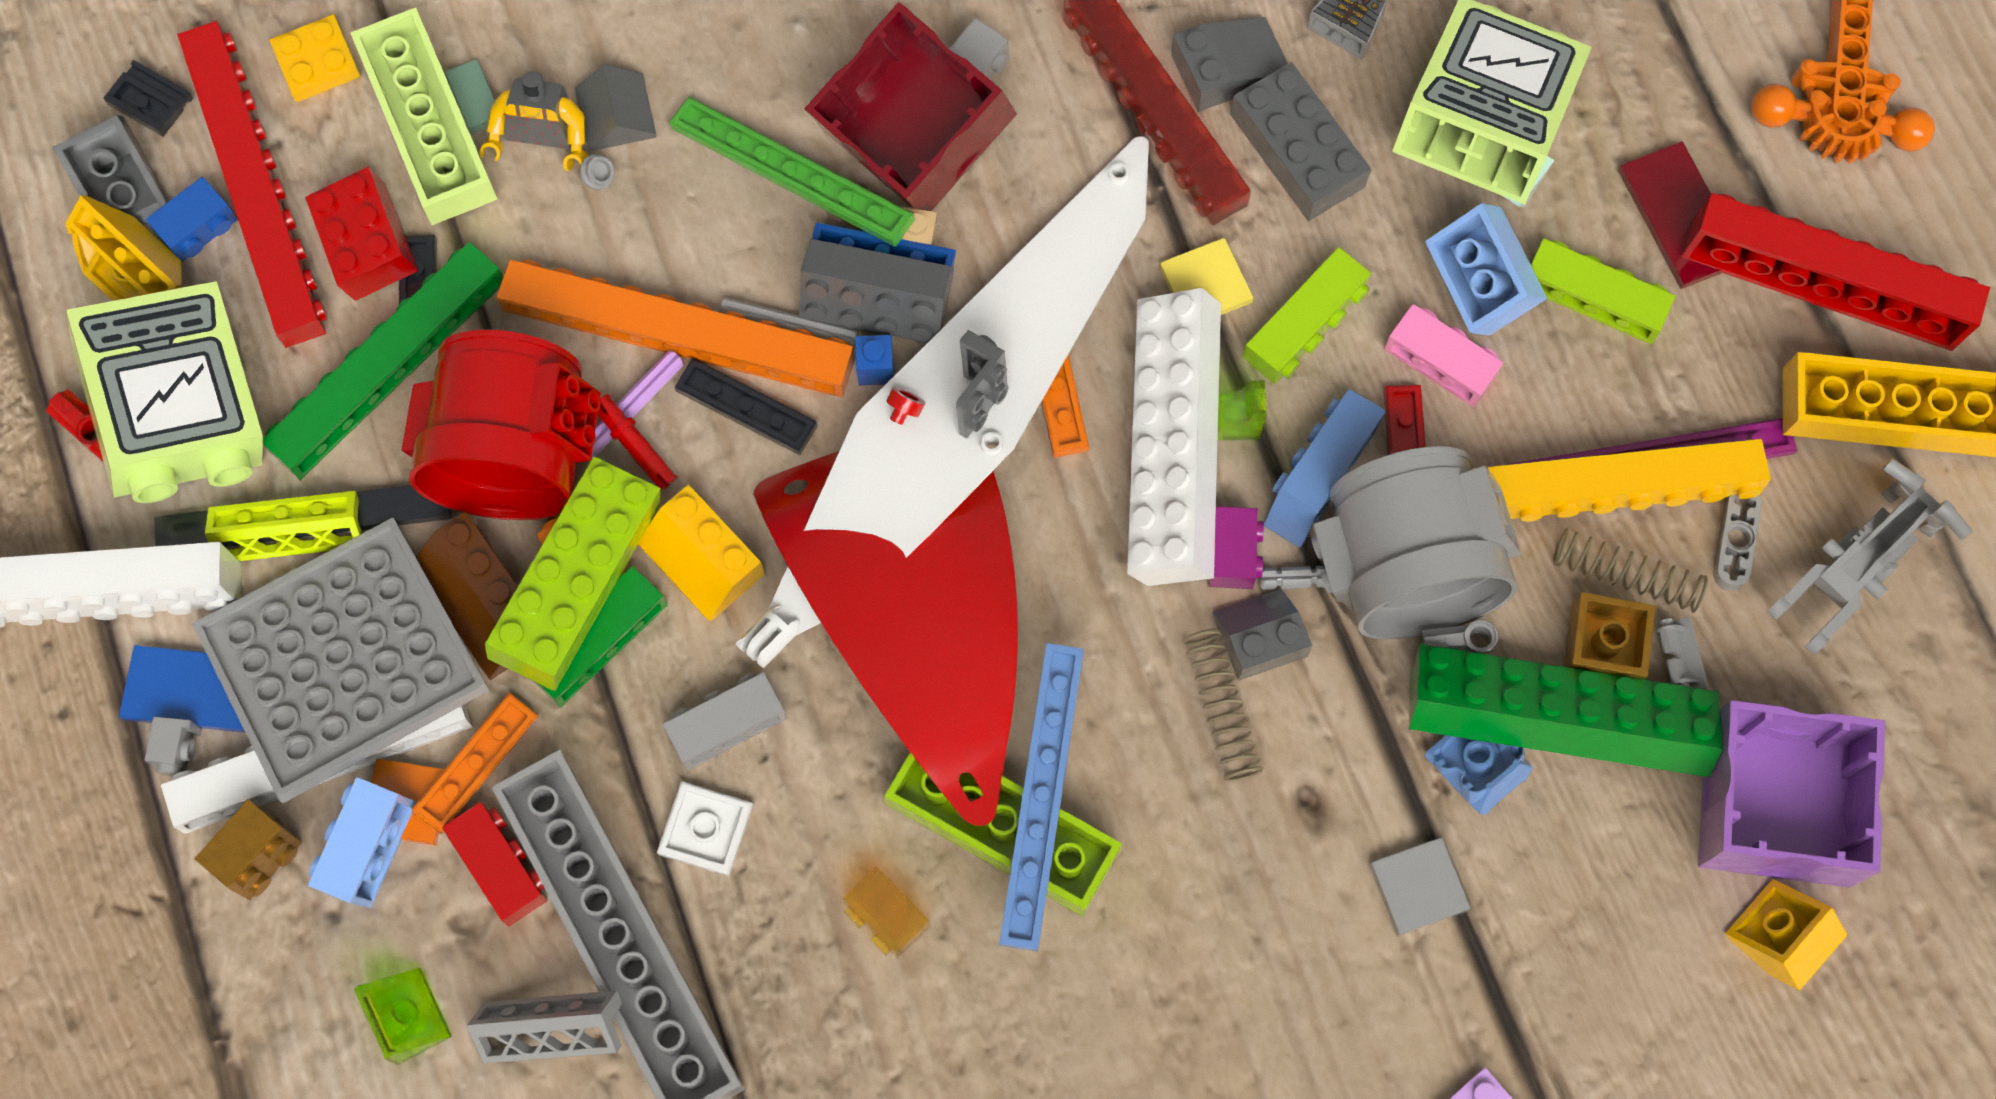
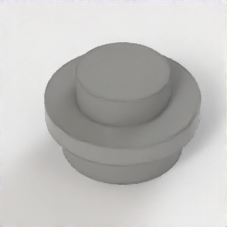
M593 154L581 162L579 168L580 178L587 187L600 190L611 184L614 178V167L605 156Z

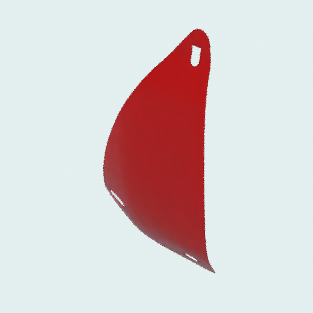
M839 451L803 463L763 480L753 491L761 515L792 575L842 657L901 741L960 816L968 823L976 826L990 823L995 817L1014 707L1018 656V610L1014 561L1005 510L994 471L907 557L893 542L874 534L836 529L804 531ZM797 480L807 481L808 485L803 491L793 495L784 493V488L791 482ZM964 772L972 774L984 796L970 802L959 783V776Z

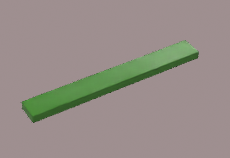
M691 97L687 98L669 122L671 128L676 132L894 247L897 246L915 221L913 213Z

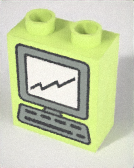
M1458 0L1412 98L1392 152L1525 205L1549 153L1592 47L1568 38L1561 32L1548 30L1504 13L1495 6L1484 5L1474 0Z
M217 281L66 310L71 346L114 498L132 494L133 500L139 503L157 502L174 495L178 491L177 484L206 477L212 486H230L248 479L253 474L252 467L262 465L263 434Z

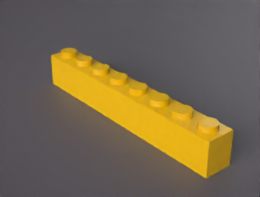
M1762 439L1487 467L1502 488L1511 519L1521 518L1522 521L1526 522L1555 514L1560 518H1568L1584 511L1605 514L1614 511L1616 508L1630 507L1631 510H1643L1649 508L1652 504L1666 503L1667 506L1675 507L1691 500L1700 499L1704 503H1713L1730 495H1738L1740 499H1750L1760 495L1771 480Z

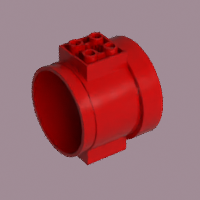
M472 330L454 334L446 338L439 346L438 364L435 368L434 380L414 383L412 387L401 449L402 452L412 457L409 482L426 499L461 513L466 512L469 515L500 520H537L558 515L562 512L572 495L576 462L591 461L593 445L596 440L597 416L601 406V392L582 379L583 368L574 355L547 340L504 330Z

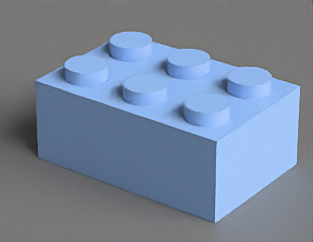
M1481 203L1425 241L1470 333L1490 336L1547 300L1502 207Z
M356 777L354 783L349 784L342 795L341 805H343L338 819H334L327 828L325 834V841L327 843L321 856L318 855L310 866L308 875L311 879L308 886L348 903L372 908L401 843V836L413 813L411 809L417 802Z

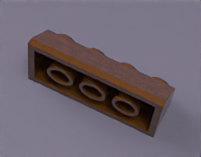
M464 512L436 530L416 555V559L457 633L491 681L508 668L487 659L485 643L518 587L468 514Z

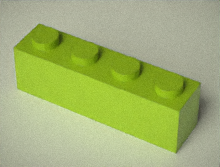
M1543 238L1531 263V267L1548 300L1650 345L1653 344L1661 332L1676 298V295L1669 293L1661 285L1648 284L1635 278L1629 271L1609 267L1602 264L1598 258L1592 255L1579 254L1570 250L1564 243L1556 240L1550 241Z
M1338 247L1246 344L1243 359L1273 384H1276L1283 376L1287 379L1290 378L1300 366L1301 362L1299 359L1306 351L1312 354L1324 340L1322 334L1329 327L1333 330L1336 329L1347 315L1345 310L1352 302L1358 305L1370 291L1367 285L1372 273Z

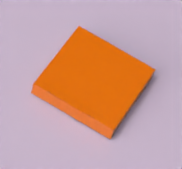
M376 759L371 783L418 802L445 769ZM412 813L401 836V841L436 846L439 832Z

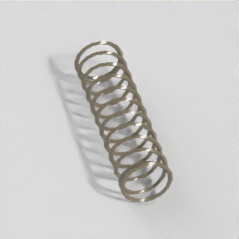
M1566 528L1556 548L1553 559L1554 565L1561 566L1570 554V571L1576 570L1583 560L1582 571L1584 576L1589 575L1597 565L1596 577L1598 581H1601L1611 569L1610 583L1613 586L1619 583L1624 576L1625 590L1631 589L1638 580L1637 590L1639 595L1646 593L1652 585L1651 595L1654 600L1660 598L1665 591V601L1668 605L1672 604L1679 596V606L1682 610L1690 604L1692 613L1698 610L1708 584V577L1706 575L1703 576L1701 574L1691 597L1683 606L1682 598L1690 573L1689 569L1686 570L1676 594L1669 601V589L1676 568L1675 565H1672L1664 586L1658 595L1655 596L1656 580L1662 561L1659 560L1649 583L1641 592L1643 572L1648 559L1647 555L1644 556L1634 580L1627 587L1628 573L1634 551L1630 552L1622 572L1614 582V570L1620 546H1617L1607 569L1600 577V567L1607 544L1606 541L1602 543L1594 563L1586 573L1587 558L1593 540L1592 536L1589 537L1579 560L1572 568L1573 555L1579 533H1575L1567 552L1560 561L1569 536V529ZM1703 582H1704L1701 595H1700L1699 600H1698V602H1697V604H1696V606H1695L1698 593H1699L1700 588H1701V586H1702V584H1703Z
M1215 628L1206 629L1187 636L1183 643L1186 645H1196L1219 636L1212 643L1188 649L1186 653L1195 654L1211 647L1223 648V651L1217 656L1196 661L1190 667H1200L1213 661L1227 662V665L1222 669L1199 675L1194 680L1203 681L1216 675L1232 676L1227 682L1219 686L1200 690L1198 694L1205 695L1224 688L1236 689L1229 697L1206 703L1202 708H1212L1227 702L1240 703L1237 708L1228 713L1207 719V722H1214L1230 716L1244 717L1236 725L1211 733V736H1217L1233 730H1248V733L1243 737L1215 747L1216 750H1221L1237 744L1253 745L1250 749L1239 755L1219 761L1220 764H1224L1241 758H1257L1249 766L1225 773L1223 776L1227 782L1240 781L1261 773L1264 768L1256 766L1261 757L1255 754H1248L1255 749L1256 743L1245 740L1252 733V729L1241 726L1248 718L1246 714L1237 712L1242 708L1244 702L1239 699H1232L1238 694L1239 688L1234 685H1228L1234 680L1235 674L1225 671L1230 666L1231 661L1221 657L1225 654L1227 647L1217 644L1222 639V631ZM1202 634H1215L1202 640L1186 642ZM1252 770H1257V771H1255V772H1253V773H1250V774H1247V775H1244V776H1240V777H1236V778H1231V777H1233V776H1235V775H1238V774H1241V773H1244V772H1248V771H1252Z

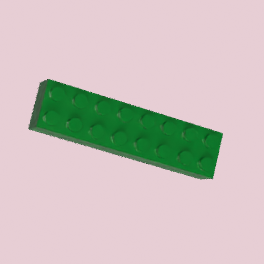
M1419 644L1411 669L1410 730L1709 778L1723 750L1718 691Z

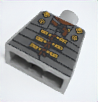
M1321 0L1310 13L1307 29L1363 60L1383 17L1388 0Z

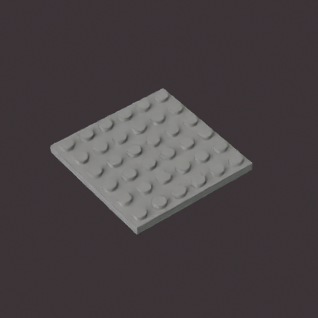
M394 518L377 525L192 623L273 790L282 804L489 691Z

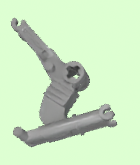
M1893 458L1888 461L1882 470L1896 480L1882 495L1890 503H1893L1899 497L1904 501L1891 514L1882 507L1860 530L1854 526L1838 543L1831 538L1821 549L1834 562L1831 565L1816 564L1784 597L1782 596L1767 611L1777 620L1813 583L1830 597L1841 609L1805 646L1814 655L1829 642V638L1861 607L1860 590L1863 587L1877 600L1888 590L1882 582L1899 566L1896 562L1918 540L1912 533L1925 520L1927 522L1919 529L1929 538L1946 525L1951 528L1960 540H1963L1973 531L1948 500L1939 504L1920 487L1926 481L1917 473H1913Z

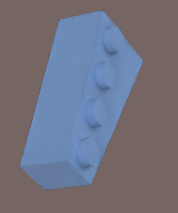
M1351 389L1347 390L1341 400L1335 397L1324 414L1328 420L1324 425L1319 422L1315 425L1307 439L1311 443L1307 450L1300 447L1291 461L1290 466L1294 469L1290 475L1283 472L1272 491L1277 496L1264 526L1301 548L1314 522L1317 523L1330 501L1329 492L1332 486L1349 473L1350 465L1354 466L1376 432L1386 410Z

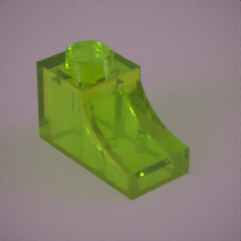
M1265 380L1250 381L1247 386L1238 391L1219 394L1218 440L1260 439L1267 416Z

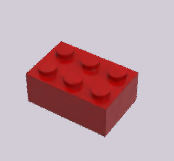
M369 167L305 196L336 284L354 301L418 272L387 186Z

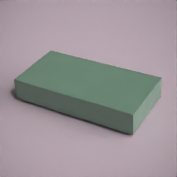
M476 59L445 71L470 133L473 134L486 129L491 107L495 100L478 60Z

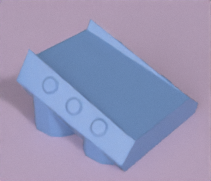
M1447 735L1425 754L1429 762L1479 814H1488L1490 809L1521 782H1526L1533 769V766L1525 759V750L1522 747Z

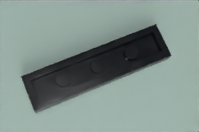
M694 358L691 359L674 387L675 391L798 455L802 454L818 427L817 421Z

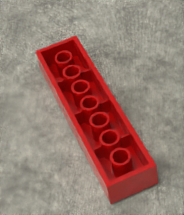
M1710 194L1692 220L1681 257L1720 269L1721 273L1949 351H1953L1981 325L1991 288L1980 284L1974 278L1959 277L1944 272L1939 266L1924 265L1909 260L1903 254L1889 253L1874 248L1868 242L1853 241L1841 237L1833 230H1821L1806 225L1800 219L1785 218L1771 213L1765 207L1750 206L1738 202L1735 198L1726 194Z

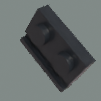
M132 60L130 63L131 68L127 73L123 72L103 99L107 105L164 137L184 111V105L187 101L191 102L193 97L189 91L137 61Z

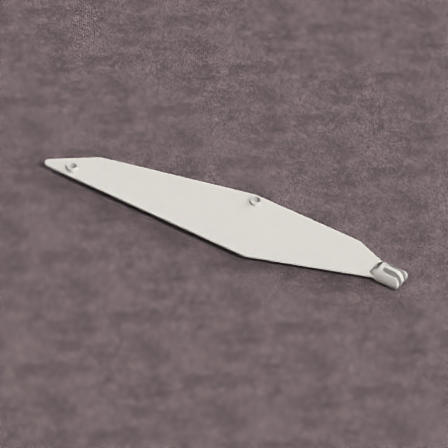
M1135 137L857 412L804 531L835 529L874 534L893 542L907 557L1015 449L1145 221L1149 141L1145 137ZM967 330H970L979 336H988L996 343L997 347L1005 351L1009 390L1004 400L999 405L994 404L989 410L983 427L978 432L973 431L968 438H964L959 435L956 403L972 382L963 377L960 339ZM892 387L907 390L925 401L926 404L919 417L907 415L903 425L890 420L894 408L886 400ZM991 444L997 445V447L993 449H990L987 446ZM787 567L768 611L735 644L741 651H746L747 656L752 660H757L758 665L762 668H765L796 635L821 624L789 567Z

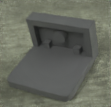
M967 330L960 339L963 377L972 382L956 403L959 435L964 438H968L973 431L978 432L983 427L989 410L994 404L999 405L1009 390L1005 351L997 347L996 343L988 336H979L970 330Z

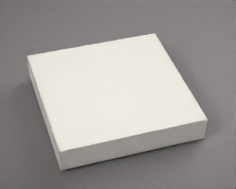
M681 781L657 854L730 877L754 806L753 803Z

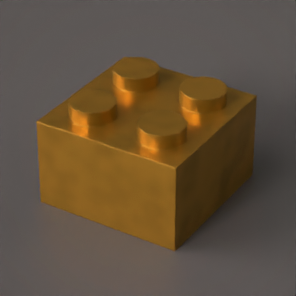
M1581 592L1571 605L1564 667L1645 680L1648 677L1656 605Z
M247 799L198 853L194 860L228 889L250 901L253 896L261 895L271 883L270 877L280 866L284 867L294 859L298 852L296 848L302 842L271 815Z

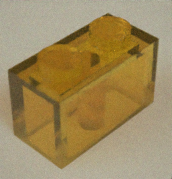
M877 866L843 897L844 903L848 907L844 914L858 928L865 925L874 934L870 940L885 956L891 952L898 959L930 927V921Z

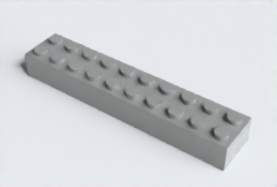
M557 750L492 786V790L600 992L618 991L622 1005L613 1018L656 1099H730L744 1091L745 1088L562 752Z

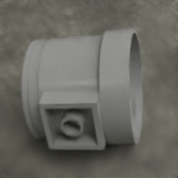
M1433 446L1410 449L1378 458L1352 470L1340 478L1329 492L1331 506L1335 510V517L1313 524L1316 537L1312 538V544L1319 559L1323 558L1326 571L1321 572L1324 586L1328 593L1332 592L1338 602L1342 601L1350 610H1353L1358 631L1369 638H1411L1421 636L1422 630L1460 626L1498 609L1508 602L1517 591V583L1509 558L1522 555L1502 488L1486 465L1472 469V461L1469 454L1459 448Z

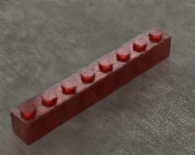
M1064 0L1062 17L1066 26L1071 31L1075 29L1080 36V42L1085 53L1089 57L1094 56L1099 63V70L1107 83L1112 82L1118 90L1117 95L1123 107L1127 110L1131 109L1137 117L1136 122L1144 136L1149 135L1156 144L1155 150L1163 163L1168 162L1175 171L1174 177L1182 190L1187 189L1194 198L1193 204L1198 214L1203 218L1207 217L1212 226L1247 207L1251 195L1250 188L1117 1Z

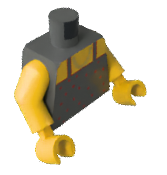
M528 72L522 78L515 79L511 90H504L492 104L487 132H490V135L483 142L479 150L481 158L484 157L488 146L496 150L495 162L500 158L504 150L500 135H504V140L564 149H569L571 145V153L563 160V166L567 172L573 168V158L578 160L581 165V162L588 157V154L582 150V145L585 144L584 114L568 98L565 88L561 84L543 82V77L540 73Z

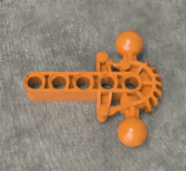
M1873 0L1831 1L1826 62H1815L1814 60L1806 59L1800 64L1791 78L1793 86L1801 88L1802 92L1806 93V101L1796 99L1793 92L1786 86L1768 84L1754 94L1751 103L1753 117L1759 124L1768 128L1781 127L1791 119L1803 121L1804 132L1800 136V141H1809L1811 143L1809 152L1816 149L1821 151V160L1828 155L1832 156L1834 164L1840 162L1843 158L1848 164L1854 162L1857 158L1861 161L1866 159L1881 147L1882 140L1879 135L1889 136L1897 148L1912 152L1926 147L1932 141L1935 132L1933 118L1922 109L1916 107L1906 108L1895 116L1885 114L1887 110L1886 104L1900 86L1901 80L1896 74L1889 73L1886 75L1868 68Z

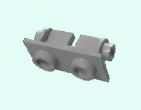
M1691 617L1674 622L1672 619L1659 621L1656 634L1659 636L1670 679L1669 684L1701 689L1709 688Z

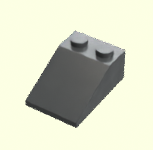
M1266 17L1204 23L1173 35L1171 56L1198 112L1233 100L1235 94L1288 64Z
M116 115L52 147L80 196L86 195L135 217L142 225L147 223L146 218L168 202L124 116Z

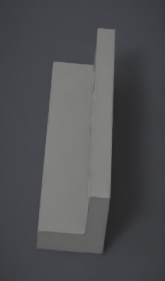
M615 990L484 1002L468 1022L467 1028L483 1063L617 1053L622 1045L611 1019L622 1005V1001L618 991ZM599 1027L604 1041H597L584 1033L585 1029ZM552 1031H561L572 1038L573 1041L572 1043L564 1044L550 1034ZM519 1034H527L540 1043L538 1046H529L518 1039L517 1036ZM493 1036L506 1044L505 1049L492 1050L487 1037Z

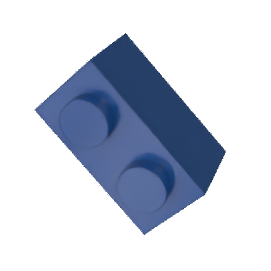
M202 176L145 220L182 263L187 258L194 257L200 253L203 246L216 236L225 234L238 219L226 202Z

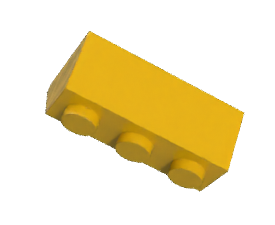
M689 484L659 509L638 543V546L709 622L765 575L761 561Z

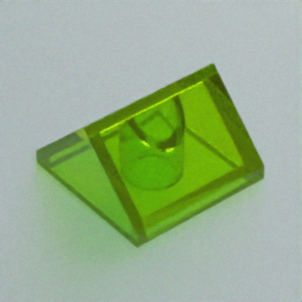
M421 968L362 984L354 989L385 1059L399 1065L448 1040L452 1036Z

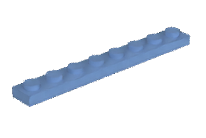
M1046 643L999 946L1038 952L1084 653L1083 648Z

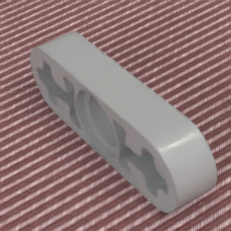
M1730 495L1725 501L1713 571L1716 584L1724 590L1736 591L1740 589L1751 576L1762 507L1760 495L1746 499L1745 503L1750 507L1744 513L1742 521L1736 520L1740 515L1741 509L1740 505L1735 504L1740 499L1738 495ZM1732 530L1741 531L1747 538L1746 546L1741 548L1733 546L1729 542L1728 533ZM1733 557H1739L1735 562L1734 570L1740 575L1735 580L1729 579V573L1724 570L1731 565Z

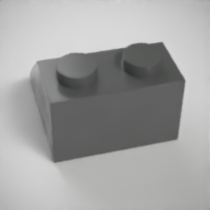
M1281 588L1212 612L1217 628L1222 631V640L1225 647H1227L1226 651L1238 681L1306 658L1313 646L1299 611Z

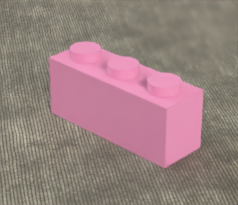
M1412 304L1393 330L1384 350L1473 408L1496 378L1504 363L1498 359L1497 354L1491 349L1479 347L1470 341L1467 335L1460 329L1448 327L1439 321L1432 311L1426 308H1419Z

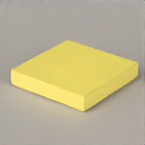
M1225 238L1160 262L1159 268L1171 293L1203 288L1221 303V315L1253 303L1254 298Z

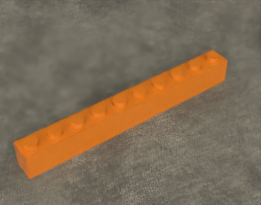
M510 259L496 297L503 312L664 353L672 350L680 357L694 358L703 363L840 398L844 397L855 361L853 346H850L848 342L840 338L831 337L828 340L818 338L813 333L804 329L791 331L780 328L778 324L769 320H761L760 323L747 320L745 316L737 312L727 311L724 314L712 311L709 306L701 303H692L691 305L680 303L674 297L666 294L653 296L645 294L641 289L634 286L625 285L623 288L613 286L608 281L599 277L586 279L576 276L567 269L557 268L555 271L546 269L532 260L525 259L522 262Z

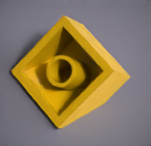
M1774 879L1769 882L1725 933L1730 941L1766 973L1798 991L1801 990L1847 936L1831 906Z

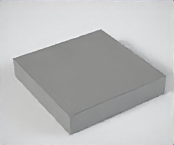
M1442 837L1370 863L1371 871L1397 936L1459 915L1471 909Z

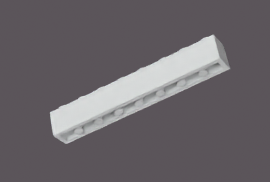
M466 705L460 706L322 783L375 764L376 759L386 760L472 728ZM252 746L245 749V754L232 759L230 757L215 759L208 763V768L197 772L188 770L172 776V781L161 785L174 828L186 834L232 817L247 799L258 807L278 800Z

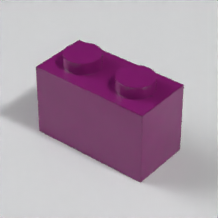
M1216 507L1214 578L1209 579V587L1253 589L1256 578H1262L1263 556H1257V543L1263 542L1264 521H1257L1258 508Z

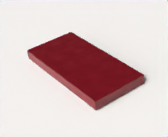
M1679 142L1620 165L1618 172L1680 289L1721 274L1720 269L1681 257L1692 220L1711 194L1684 142Z

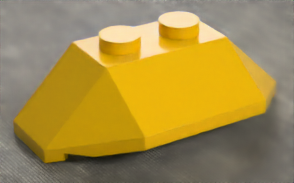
M86 195L79 197L65 226L68 234H72L74 250L83 274L109 299L115 301L181 287V260L135 217Z

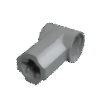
M1477 620L1465 626L1421 631V644L1487 655L1492 654L1498 641L1496 628L1485 620ZM1474 634L1484 636L1488 641V646L1483 648L1474 646L1470 641V636Z

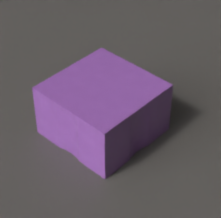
M1730 700L1720 709L1723 750L1710 778L1703 777L1698 868L1848 888L1880 873L1882 815L1879 805V790L1884 774L1885 720L1833 713L1806 714L1786 707Z

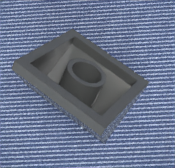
M603 64L575 87L579 109L585 117V139L589 152L657 137L643 73Z

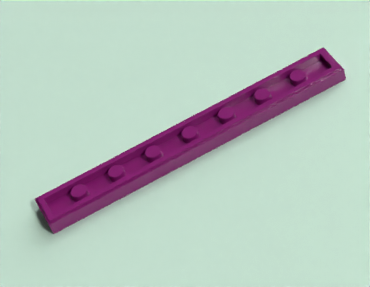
M1783 418L1509 463L1507 465L1762 439L1766 459L1793 455L1798 450L1794 436L1783 435Z

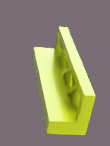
M356 491L208 507L205 536L208 543L233 541L241 545L237 549H228L238 561L330 551L362 534L357 519L359 499ZM350 528L352 535L339 537L331 532L334 529ZM298 533H308L314 536V539L302 541L294 536ZM263 537H270L278 542L272 545H265L257 540Z

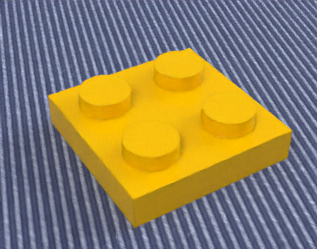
M334 14L269 39L296 102L361 77Z

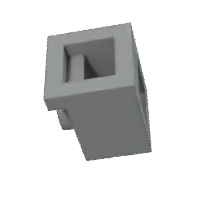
M153 717L144 761L156 768V773L160 775L174 776L180 773V771H186L187 763L193 759L195 753L193 735L201 736L202 729L191 720Z

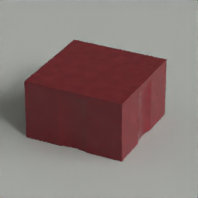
M900 2L892 8L865 39L855 57L838 70L804 108L824 132L913 209L932 211L1017 115L1003 90L967 59L948 49L932 29Z

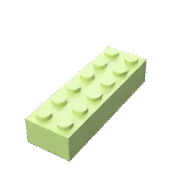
M416 7L351 32L363 65L431 225L498 200Z

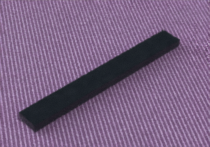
M411 485L356 492L359 499L357 519L361 530L372 529L391 518L395 519L398 526L452 519L451 509L426 499ZM208 510L154 517L155 546L208 543L205 536ZM350 528L334 529L331 533L351 531ZM298 533L294 537L302 538L310 537L312 535L308 533ZM270 537L259 538L257 541L262 543L277 540L272 539ZM233 541L220 542L224 547L239 545Z

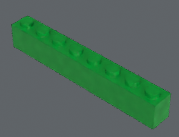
M470 242L463 248L454 251L450 255L448 262L437 273L429 275L424 280L422 287L412 297L404 299L398 305L396 312L386 322L379 323L372 330L370 337L361 346L350 350L339 367L333 372L325 374L319 381L317 388L307 397L299 399L294 404L292 411L281 422L273 424L267 430L263 438L264 447L301 481L436 351L446 338L450 337L500 289L504 277L499 267Z

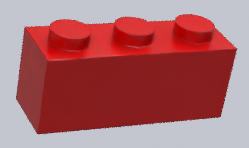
M479 802L444 825L442 829L500 920L510 927L547 902L542 893L545 888L535 869L528 872L521 861L527 855L517 840L513 838L508 841L501 829L505 828L507 824L497 809L494 807L488 810L482 802Z

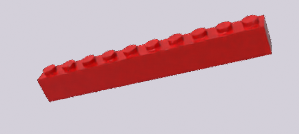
M218 21L178 33L177 36L275 333L285 348L325 335L327 333L323 321L327 320L328 316L320 299L315 300L312 290L318 289L313 273L310 268L307 270L304 268L302 260L307 258V254L301 239L294 238L292 229L297 228V224L290 208H284L282 199L287 198L280 178L274 179L272 170L276 169L277 165L269 148L264 149L262 140L267 139V135L260 119H254L252 111L256 110L257 106L249 89L244 90L242 82L247 80V76L240 60H234L232 53L238 50L230 31L224 33Z

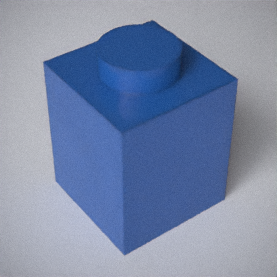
M855 336L858 385L887 384L894 377L892 336Z

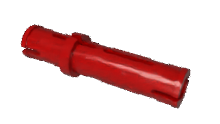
M609 394L600 398L601 406L598 411V417L611 431L610 437L613 440L618 439L654 484L661 488L662 492L671 485V482H675L678 476L673 473L634 426L636 424L635 420L632 417L627 418Z

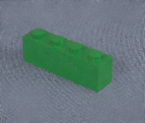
M633 566L627 572L623 571L556 691L535 681L533 682L561 708L668 606L664 596Z

